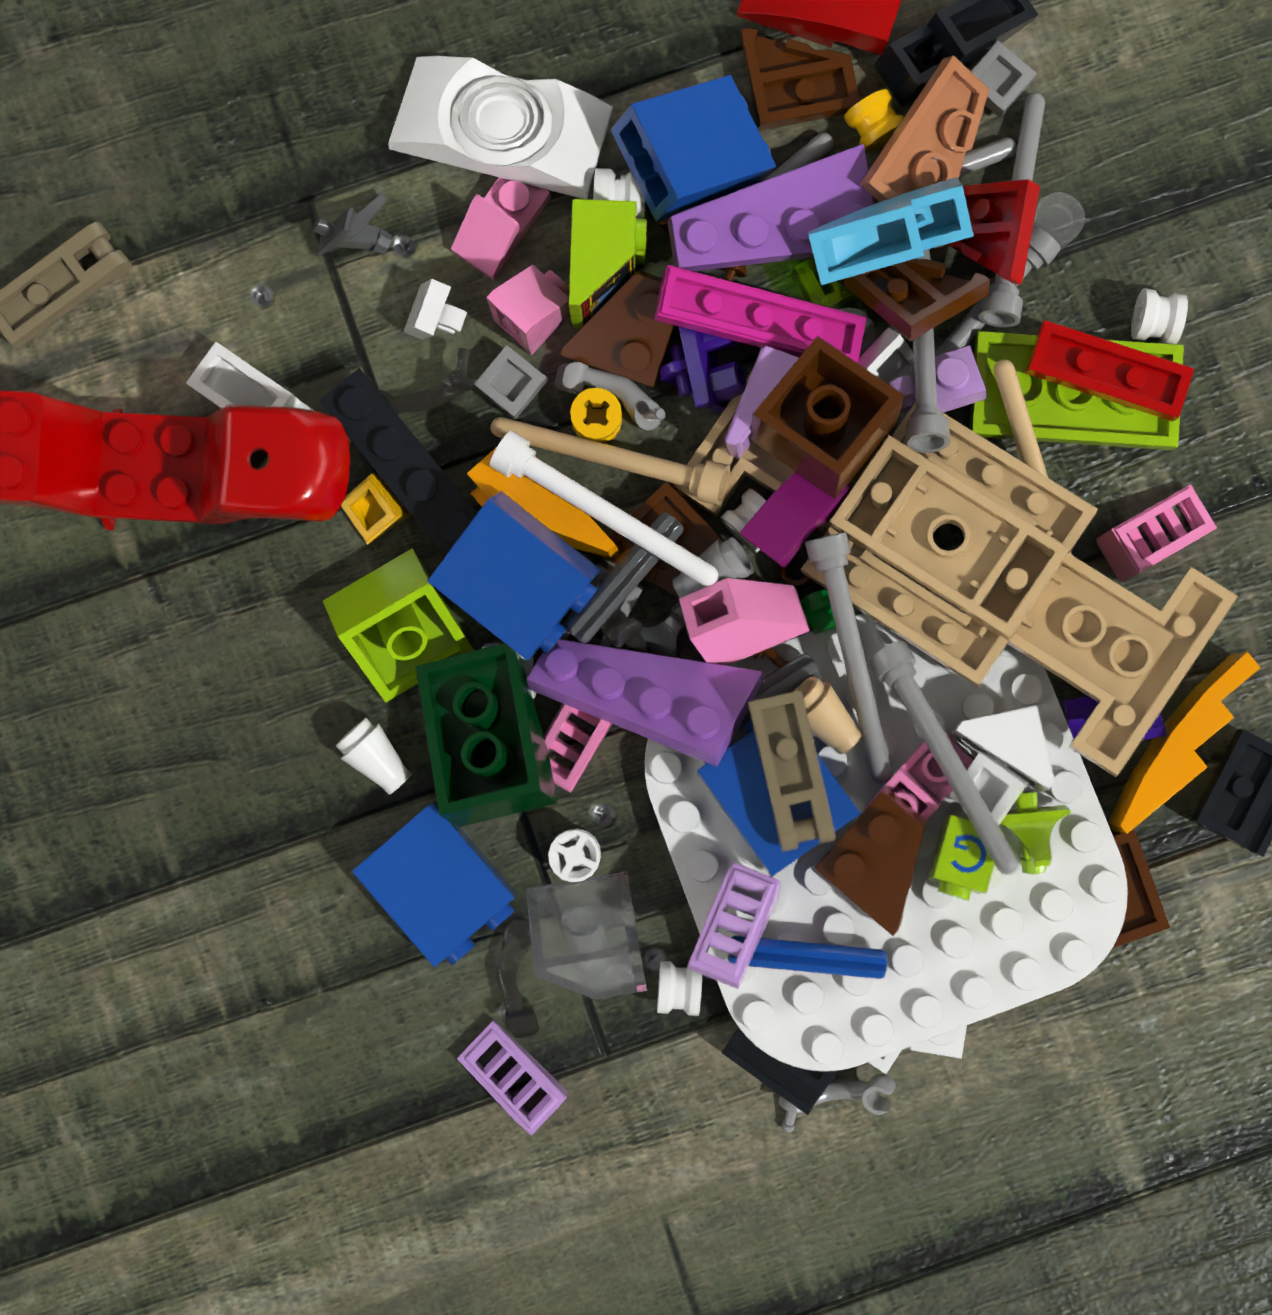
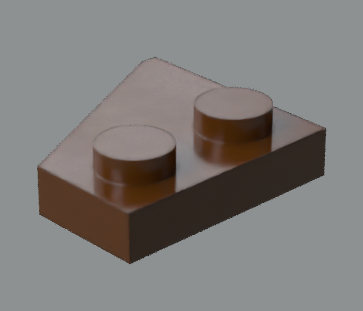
M741 29L740 40L759 131L844 115L860 101L851 55L829 49L815 50L807 43L788 39L787 43L758 36V30Z
M885 787L818 862L815 869L889 934L894 936L902 924L903 912L909 888L912 884L916 860L927 821L888 787Z

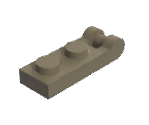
M94 222L84 227L0 290V331L16 349L21 348L105 284L121 278L130 270L131 262L123 251H116L109 243L111 236L102 223ZM92 253L98 262L86 270L79 260L85 255Z
M802 690L748 702L782 852L798 849V843L818 839L819 844L835 841V830ZM810 802L813 817L793 822L789 806Z

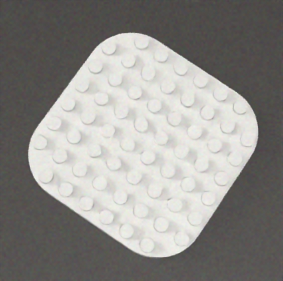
M930 591L931 593H933V594L936 595L937 597L941 598L940 596H938V595L935 594L934 592ZM941 598L942 600H944L945 602H947V603L950 604L951 606L955 607L954 605H952L951 603H949V602L946 601L945 599ZM861 613L855 616L892 776L925 740L895 687L889 688L886 682H880L869 664V659L877 651L889 644L898 641H905L916 659L914 679L943 730L949 735L954 727L962 721L1037 705L1055 779L1048 790L1037 791L1038 807L1065 805L1071 812V814L1060 819L1052 829L1050 836L1052 857L1050 866H1046L1044 873H1023L1020 862L1022 857L1020 840L1009 828L1000 824L999 828L1004 830L1003 835L1018 860L1017 870L1009 875L1002 874L994 864L987 893L977 894L972 892L969 901L938 892L940 882L927 879L944 817L953 815L969 820L961 804L950 797L953 792L952 790L926 820L927 824L918 852L916 868L903 912L902 924L898 932L892 936L815 869L818 862L860 816L858 815L835 832V841L816 845L773 876V878H776L781 883L779 897L761 938L882 949L887 953L886 975L882 979L748 966L738 989L717 981L727 1008L738 1027L747 1038L766 1054L783 1063L806 1070L837 1071L859 1066L1074 985L1096 969L1113 948L1124 923L1128 897L1127 878L1120 852L1079 753L1074 752L1069 747L1074 739L1045 668L1008 644L980 686L976 687L866 614ZM836 627L818 634L810 632L772 647L788 662L802 653H808L820 669L821 677L819 680L831 684L856 724V727L860 730ZM753 655L728 665L762 671L763 678L778 669L765 655L758 661H755ZM744 728L735 733L730 746L748 735ZM812 734L817 754L862 814L865 806L886 784L877 783L871 777L862 735L849 751L838 754L833 748H830ZM648 739L645 752V779L648 794L698 931L701 934L731 863H738L768 876L769 874L698 776L697 770L705 765L703 761ZM957 741L963 748H965L972 756L976 758L978 753H976L969 747L965 746L961 742ZM1026 785L1022 792L1036 790ZM1016 801L1010 810L1016 809ZM728 907L726 911L727 913H730L747 921L753 922L754 917L750 915H747L730 907ZM720 927L717 933L729 938L735 935L740 936ZM710 946L707 953L728 961V953Z

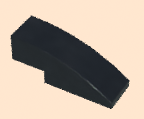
M958 0L936 12L926 25L890 43L873 66L902 107L919 96L944 58L954 55L965 67H968L986 55L997 41L1003 43L1031 23L1039 14L1029 0Z

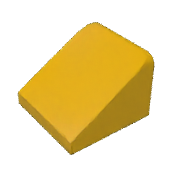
M378 473L369 475L345 497L341 505L367 545L411 516V513Z

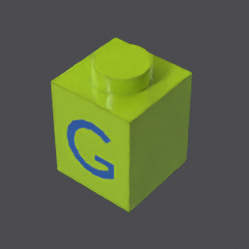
M953 815L944 817L927 879L940 882L938 892L969 901L972 892L986 894L994 868L993 860L970 820Z

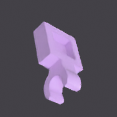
M970 345L935 356L938 409L944 413L986 399V389ZM915 375L901 376L889 382L890 386L905 395L901 412L909 411L916 402Z

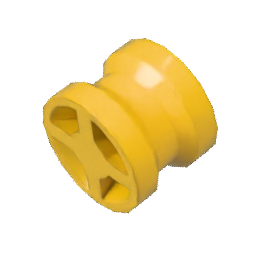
M887 89L879 90L865 97L844 115L847 125L850 128L856 129L861 136L859 145L864 144L865 154L884 147L904 118V116L896 114L893 110V97Z
M598 387L589 388L579 393L572 403L570 410L573 430L578 437L606 444L619 433L622 424L621 404L610 391ZM603 406H605V407H604L603 409H601V410H600V409H593V408H596V407L602 408Z

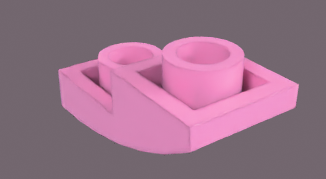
M945 732L967 770L975 757ZM925 741L879 790L864 809L872 803L885 787H888L923 819L927 820L952 791V788Z

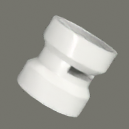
M595 168L593 200L637 201V219H645V199L631 170L626 175L621 174L620 179H616V174L612 169Z

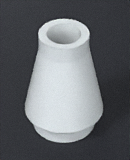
M367 718L360 721L335 745L344 754L340 758L341 760L381 786L389 795L397 790L412 774L404 766L380 724L378 723L374 726Z

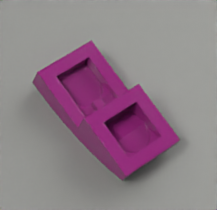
M794 472L755 513L741 530L740 534L785 568L815 528L820 531L823 530L848 496L852 487L847 485L839 496L834 499L799 473Z

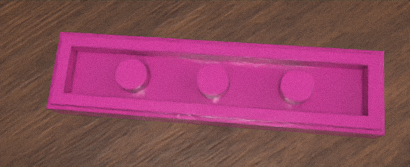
M667 265L664 269L654 320L760 348L768 346L796 357H800L813 340L819 336L857 363L867 317Z

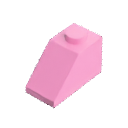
M531 265L498 286L486 297L494 322L530 355L570 315L568 285L553 271L548 270L544 275L534 265Z

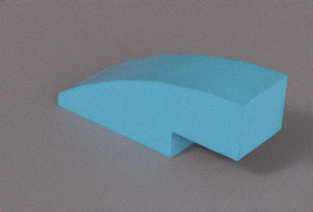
M955 177L855 211L809 231L808 236L821 285L922 257L924 256V250L973 237V231L963 186L959 179Z

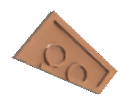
M954 55L944 58L859 185L879 202L928 185L955 177L959 178L966 151L972 150L990 89Z

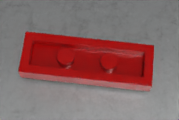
M1044 320L1040 324L1025 374L1173 422L1180 416L1194 368Z

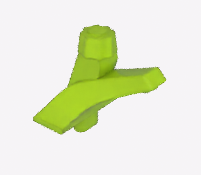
M1037 791L1022 792L1016 800V809L1009 810L1000 823L1009 828L1020 840L1022 872L1027 874L1044 873L1046 866H1050L1052 859L1050 851L1052 829L1060 819L1071 814L1070 809L1065 805L1038 807Z

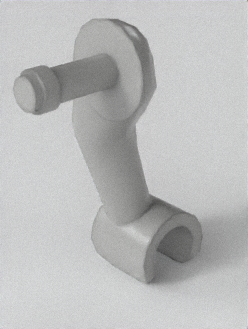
M581 362L561 364L558 368L555 378L556 389L576 395L583 392L584 385L606 389L619 398L632 420L640 429L653 430L665 418V411L628 378L589 368L588 365Z
M884 1073L876 1074L871 1078L870 1082L833 1078L815 1105L831 1100L862 1101L864 1107L872 1114L882 1115L889 1110L891 1102L888 1098L880 1096L876 1091L884 1095H891L896 1088V1084L891 1076ZM780 1096L778 1103L783 1109L787 1110L785 1120L782 1123V1129L787 1133H791L795 1128L796 1114L804 1112Z

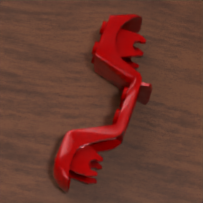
M0 391V503L30 506L79 516L101 518L105 529L114 531L116 519L225 524L250 518L322 522L330 520L336 515L345 500L350 471L349 439L342 423L336 417L329 414L302 408L257 405H226L207 417L123 413V409L102 412L36 392ZM257 449H264L269 455L267 466L259 470L252 468L250 465L251 454Z

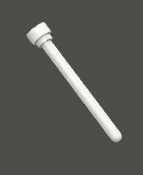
M510 430L497 446L489 465L506 477H510L513 474L518 478L525 475L702 585L711 586L717 581L718 571L714 566L536 458V451L529 447V440Z

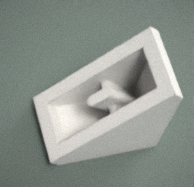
M1037 705L962 721L954 727L950 734L951 737L976 753L986 752L1028 782L1027 785L1038 792L1048 790L1055 780Z

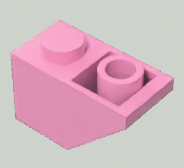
M726 578L679 598L690 640L707 663L728 666L810 631L797 591L793 585Z

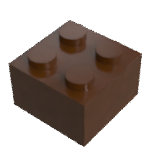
M817 336L752 414L751 440L836 499L898 423L905 395Z

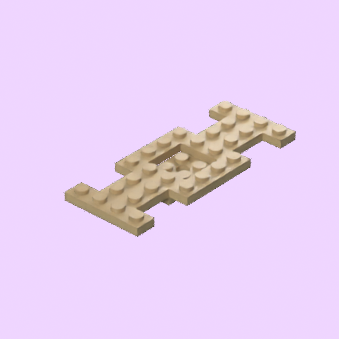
M752 371L750 372V374H749L748 377L746 378L747 383H748V380H749V378H750V375H751ZM743 394L730 401L687 464L688 466L695 467L697 463L706 464L708 460L730 465L729 483L721 505L717 506L698 501L697 495L689 493V487L678 484L672 485L680 494L715 517L720 514L745 476L774 493L796 472L755 442H752L740 459L730 456L725 443V437ZM915 402L892 436L889 435L887 439L885 438L848 483L852 490L825 526L828 530L823 537L842 532L847 533L851 553L846 554L848 564L843 567L853 607L976 687L980 686L1007 644L1098 702V705L1069 747L1114 777L1118 776L1238 595L1191 567L1160 611L1069 554L1098 511L1093 505L944 413L943 416L949 421L950 444L945 449L932 453H920L907 446L906 423L911 419L912 412L916 410ZM953 524L962 530L964 542L955 550H942L935 544L933 533L941 525ZM808 558L801 568L802 573L827 589L823 571L817 572L815 562H809ZM885 562L889 563L890 565H892L893 567H895V568L898 569L899 571L903 572L904 574H906L907 576H909V577L912 578L913 580L917 581L918 583H920L921 585H923V586L926 587L927 589L931 590L932 592H934L935 594H937V595L940 596L941 598L945 599L946 601H948L949 603H951V604L954 605L955 607L951 606L950 604H948L947 602H945V601L942 600L941 598L937 597L936 595H934L933 593H931V592L928 591L927 589L923 588L922 586H920L919 584H917V583L914 582L913 580L909 579L908 577H906L905 575H903V574L900 573L899 571L895 570L894 568H892L891 566H889V565L886 564Z

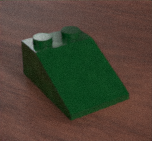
M506 643L415 666L439 815L458 827H463L558 803L548 749L532 694L529 690L521 656Z

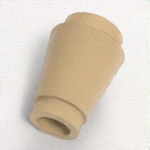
M816 676L804 680L792 692L802 690L812 734L830 748H833L838 754L849 751L859 741L862 734L861 731L856 727V724L829 682H821Z

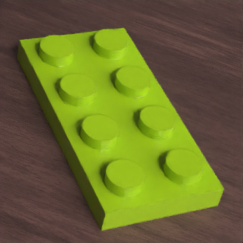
M984 331L976 333L974 339V358L986 389V399L970 405L969 429L981 437L1014 440L994 375L995 364L1000 360L1006 359L1011 361L1015 367L1037 441L1174 450L1178 448L1180 416L1172 422L1025 374L1037 335ZM1108 340L1183 365L1184 345Z

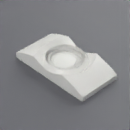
M450 56L417 57L388 142L389 149L588 199L613 107L593 95L560 80H524L504 75L475 58Z

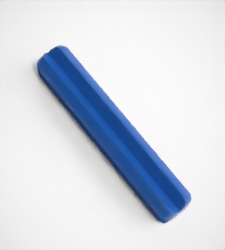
M736 935L731 937L732 939L744 943L746 939L745 937ZM761 938L749 966L882 979L887 971V953L882 949ZM728 953V961L735 964L738 957Z

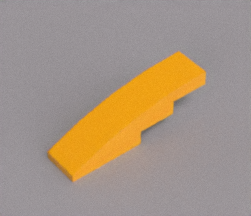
M1248 652L1230 654L1189 693L1165 722L1167 736L1157 737L1152 740L1129 776L1110 816L1108 825L1114 832L1128 834L1207 768V765L1197 755L1195 750L1234 718L1221 701L1261 668Z

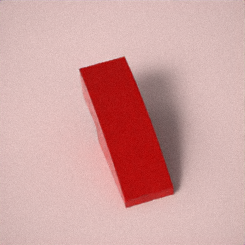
M741 0L737 17L832 48L834 41L881 56L886 48L901 0Z

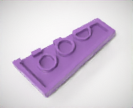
M864 144L671 216L667 223L674 267L689 271H701L813 258L814 255L808 236L809 231L874 205L872 195L859 185L868 172Z
M559 639L548 654L543 651L527 677L529 690L717 767L749 709L748 702L754 700L763 684V672Z

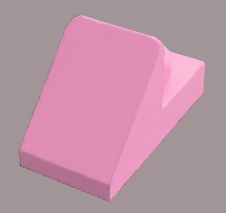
M498 177L484 198L478 194L473 198L451 247V251L494 280L551 199L550 192L543 188L523 184L520 181H511Z

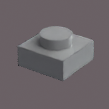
M1000 41L994 44L971 71L990 89L985 106L999 118L1027 88L1037 74Z
M506 345L474 385L477 390L516 420L545 385L547 377Z

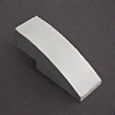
M218 342L214 343L186 382V384L219 408H223L226 405H257L313 410L292 393Z

